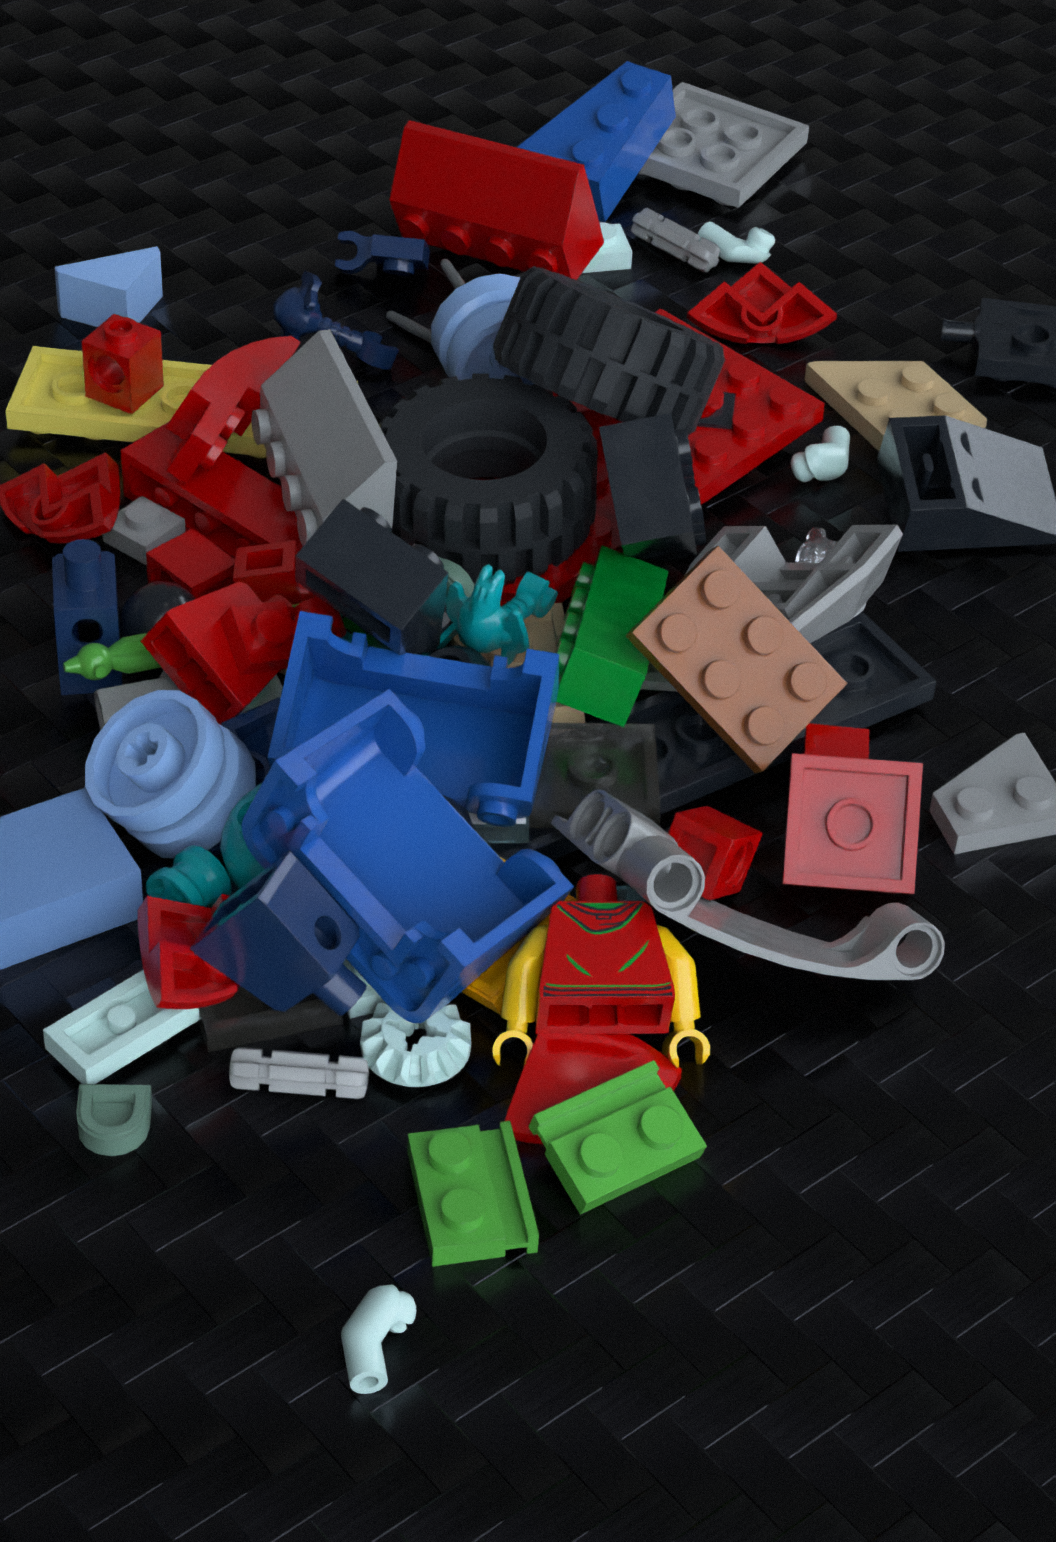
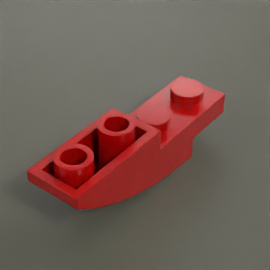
M293 336L268 338L252 342L231 351L207 369L192 387L165 427L184 440V443L166 471L185 484L199 465L209 471L228 443L227 440L230 435L235 432L242 436L251 423L252 411L260 409L261 385L294 355L301 342Z

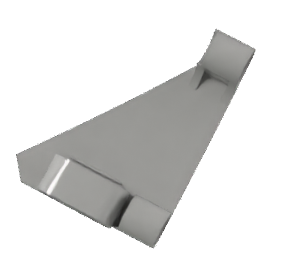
M598 789L589 793L577 806L569 820L555 815L551 821V824L592 861L620 877L657 911L706 937L744 953L802 970L831 976L867 980L922 979L939 966L944 955L945 942L942 933L911 908L900 903H888L877 908L870 917L865 916L856 928L844 937L833 942H826L783 929L735 911L714 900L709 901L701 897L705 888V875L701 865L681 849L676 840L650 818L604 790ZM908 933L905 940L897 947L899 940Z

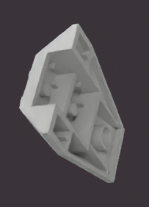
M852 525L820 563H786L766 526H724L690 564L686 574L710 549L719 546L809 643H812L849 622L864 610L867 600L884 581L903 533L898 525ZM649 662L647 674L640 690L678 692Z

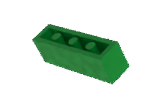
M603 545L600 548L594 565L583 561L571 591L572 597L564 616L565 622L556 647H558L556 653L559 654V690L556 702L621 727L625 726L646 677L649 665L647 658L625 635L663 598L668 570L634 557L624 556L623 553Z

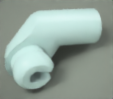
M714 222L705 223L698 232L700 236L699 241L703 237L718 245L720 248L718 257L726 262L754 264L764 262L771 256L769 250L775 243V238L771 233L757 227L749 231L747 240L736 238Z
M841 426L827 428L823 433L822 443L806 446L805 452H798L792 456L791 468L799 481L807 482L814 477L820 481L836 479L845 473L848 467L850 435L846 428Z
M380 1285L370 1289L342 1328L341 1339L350 1388L356 1393H374L385 1387L388 1377L381 1342L388 1331L393 1333L404 1332L407 1329L406 1323L412 1324L416 1317V1304L413 1297L407 1292L398 1291L394 1285Z

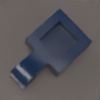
M343 231L338 235L340 243L353 244L357 246L358 250L356 257L350 261L336 260V268L343 273H358L371 262L383 265L384 273L397 276H413L414 269L428 270L430 249L424 239L374 234L372 237H365L353 231Z

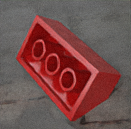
M411 120L404 126L389 199L402 237L424 239L427 245L449 250L458 255H467L489 261L501 267L507 266L526 272L535 266L575 280L579 278L604 244L584 164Z

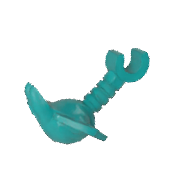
M487 564L478 575L472 596L467 597L461 583L455 581L450 585L446 599L447 616L455 624L459 639L463 644L482 654L501 649V656L508 657V665H510L518 653H523L530 647L524 620L530 615L537 618L544 617L555 603L558 592L548 587L549 581L527 572L518 585L515 597L500 606L505 575L502 570H497L492 575L493 568Z

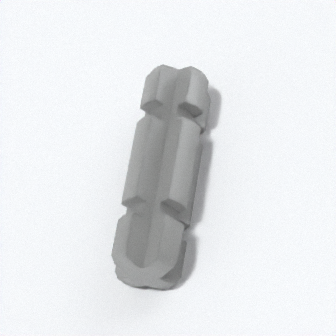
M644 208L640 213L634 215L632 219L634 224L631 229L634 236L648 243L651 241L653 246L683 262L689 259L688 264L701 272H708L712 267L717 266L720 248L717 244L703 237L699 241L700 236L668 218L664 219L662 215L649 208Z
M247 1047L234 1049L229 1068L230 1084L235 1089L259 1091L260 1084L269 1085V1092L324 1097L327 1090H336V1098L361 1099L365 1096L369 1077L368 1061L363 1057L339 1055L338 1062H330L329 1054L272 1050V1057L263 1056V1049Z

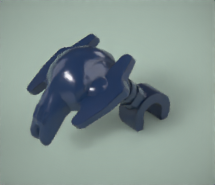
M305 271L301 277L302 284L300 288L293 287L287 289L275 300L273 315L274 320L281 327L280 337L293 336L299 341L302 336L309 333L330 329L338 346H345L347 350L354 352L365 363L384 370L392 368L399 350L396 347L380 344L383 338L380 334L370 331L363 333L356 330L351 331L345 325L342 327L341 323L332 322L333 320L328 317H322L317 294L322 282L318 276Z

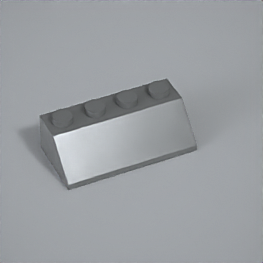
M320 330L261 385L260 409L253 410L251 416L254 440L257 445L264 444L269 473L272 478L279 477L281 481L284 506L287 511H294L297 516L298 534L303 546L343 498L359 510L362 507L374 510L389 523L391 528L393 525L397 460L331 330Z

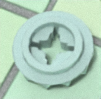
M378 1003L373 1017L362 1023L361 1053L363 1058L368 1061L369 1068L375 1074L391 1083L407 1087L435 1085L456 1075L467 1063L471 1053L470 1023L460 1019L456 1004L444 1006L423 1023H411L396 1014L387 1004ZM414 1029H425L427 1031L426 1036H422L418 1044L413 1045L411 1052L407 1051L406 1036H411Z

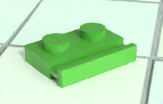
M654 1060L535 1114L528 1126L533 1136L538 1134L544 1144L546 1158L580 1215L700 1158L707 1147L672 1088H666L657 1074L659 1067Z
M510 1121L500 1122L499 1129L480 1131L479 1125L408 1134L407 1153L432 1267L505 1257V1250L525 1247L527 1254L538 1252L539 1233Z

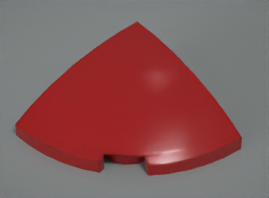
M759 262L732 286L724 281L687 313V319L708 333L742 344H747L748 342L776 344L793 342L817 333L835 321L837 317L836 312L800 282L791 288L762 262Z
M106 452L58 476L44 463L0 485V505L6 516L25 534L33 533L41 538H45L49 543H70L74 540H88L111 531L118 516L120 505L119 466Z
M221 894L211 908L147 896L137 909L143 970L151 998L157 1008L194 1009L207 1007L232 998L238 991V988L241 987L190 950V947L219 905L230 895Z
M538 1034L520 1076L505 1121L511 1122L515 1140L543 1144L538 1134L533 1136L528 1127L535 1114L653 1060L659 1067L657 1074L665 1087H671L674 1091L681 1079L682 1069L680 1067L676 1068L668 1057L632 1034Z

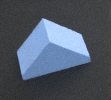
M157 246L54 267L58 312L62 318L99 327L109 317L116 314L131 318L140 323L163 297L161 255Z

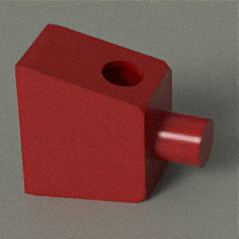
M236 582L170 609L140 642L180 691L196 699L221 725L222 722L238 716L279 670L240 675L220 617L230 606L285 600L293 620L295 618L292 612L294 607L281 595H272L262 602L248 584Z

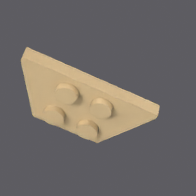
M813 361L807 363L805 382L878 451H880L889 418L946 415L986 428L987 418L924 361Z

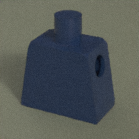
M87 539L74 540L64 547L63 554H58L52 558L53 606L61 695L94 693L98 689L123 685L122 672L113 669L109 675L101 680H89L81 674L64 672L63 663L77 656V653L83 646L89 643H100L109 648L120 639L115 555L109 551L101 552L100 546L94 541ZM98 623L99 638L93 642L79 641L78 624Z
M290 851L224 900L190 947V950L276 1011L285 1012L313 993L338 1016H342L356 1004L367 987L361 979L343 964L360 937L358 926Z

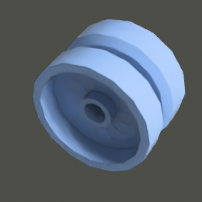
M501 273L477 277L456 288L440 305L431 324V345L449 378L457 376L458 380L472 379V374H489V378L503 379L504 375L520 377L524 384L533 385L530 380L511 372L510 369L500 365L495 360L493 343L520 277Z
M156 690L133 699L113 714L95 737L85 763V787L93 804L113 821L123 826L127 833L161 858L174 859L176 854L187 846H200L208 851L221 841L222 830L229 813L243 795L256 787L255 762L246 745L229 729L218 724L216 718L196 699L180 690Z

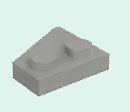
M1020 733L1014 735L933 792L929 811L954 854L1056 835V782L1026 734Z

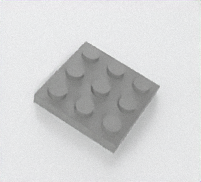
M681 82L673 89L676 118L638 174L648 175L668 182L680 190H690L707 196L719 204L739 208L807 143L809 125Z

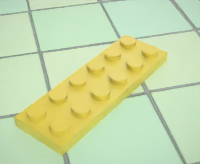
M33 346L6 408L7 429L30 431L35 434L51 433L79 436L90 440L106 439L135 442L169 422L201 375L212 365L162 360L164 386L137 411L130 414L85 396L82 351ZM250 423L242 436L233 432L223 449L225 453L266 458L264 444L257 445L254 440L252 423Z

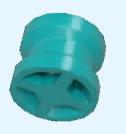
M195 845L182 849L176 854L171 868L163 867L149 876L146 882L148 896L204 907H212L221 894L230 895L232 892L230 878L220 861L209 851Z

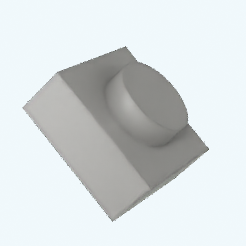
M140 496L118 512L115 525L111 531L103 534V542L147 565L146 552L186 532L185 519L144 496Z

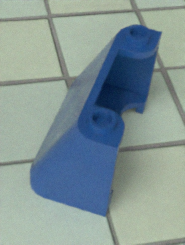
M300 611L267 757L270 768L274 761L390 689L408 709L419 717L423 724L426 748L416 768L442 795L454 799L469 813L477 814V818L480 821L494 826H514L517 819L530 816L559 690V654L527 649L523 664L515 668H508V657L496 655L494 656L492 667L412 653L399 655L393 650L369 647L367 636L363 633L353 632L350 643L346 639L337 637L332 633V616Z
M388 689L275 760L245 813L241 826L243 838L249 851L264 869H267L289 851L304 865L359 928L360 937L346 958L348 962L396 1014L411 1023H423L452 1001L551 914L552 905L559 901H564L574 886L560 872V869L553 860L537 851L521 849L505 862L416 768L426 748L423 724L419 717Z

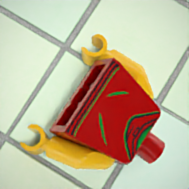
M594 874L581 878L576 884L577 901H559L553 904L549 925L533 928L509 961L501 1017L507 1020L506 1032L500 1034L493 1045V1057L496 1063L500 1066L503 1042L508 1038L517 1037L523 1040L527 1046L525 1066L533 1047V1042L527 1035L528 1023L535 1022V1034L668 1033L670 1022H673L674 1031L665 1038L662 1044V1054L668 1057L670 1062L678 1068L677 1045L682 1038L687 1037L694 1043L696 1063L703 1064L710 1055V1045L703 1033L695 1030L694 1020L700 1017L694 959L667 927L656 924L652 907L644 901H618L617 884L612 877Z

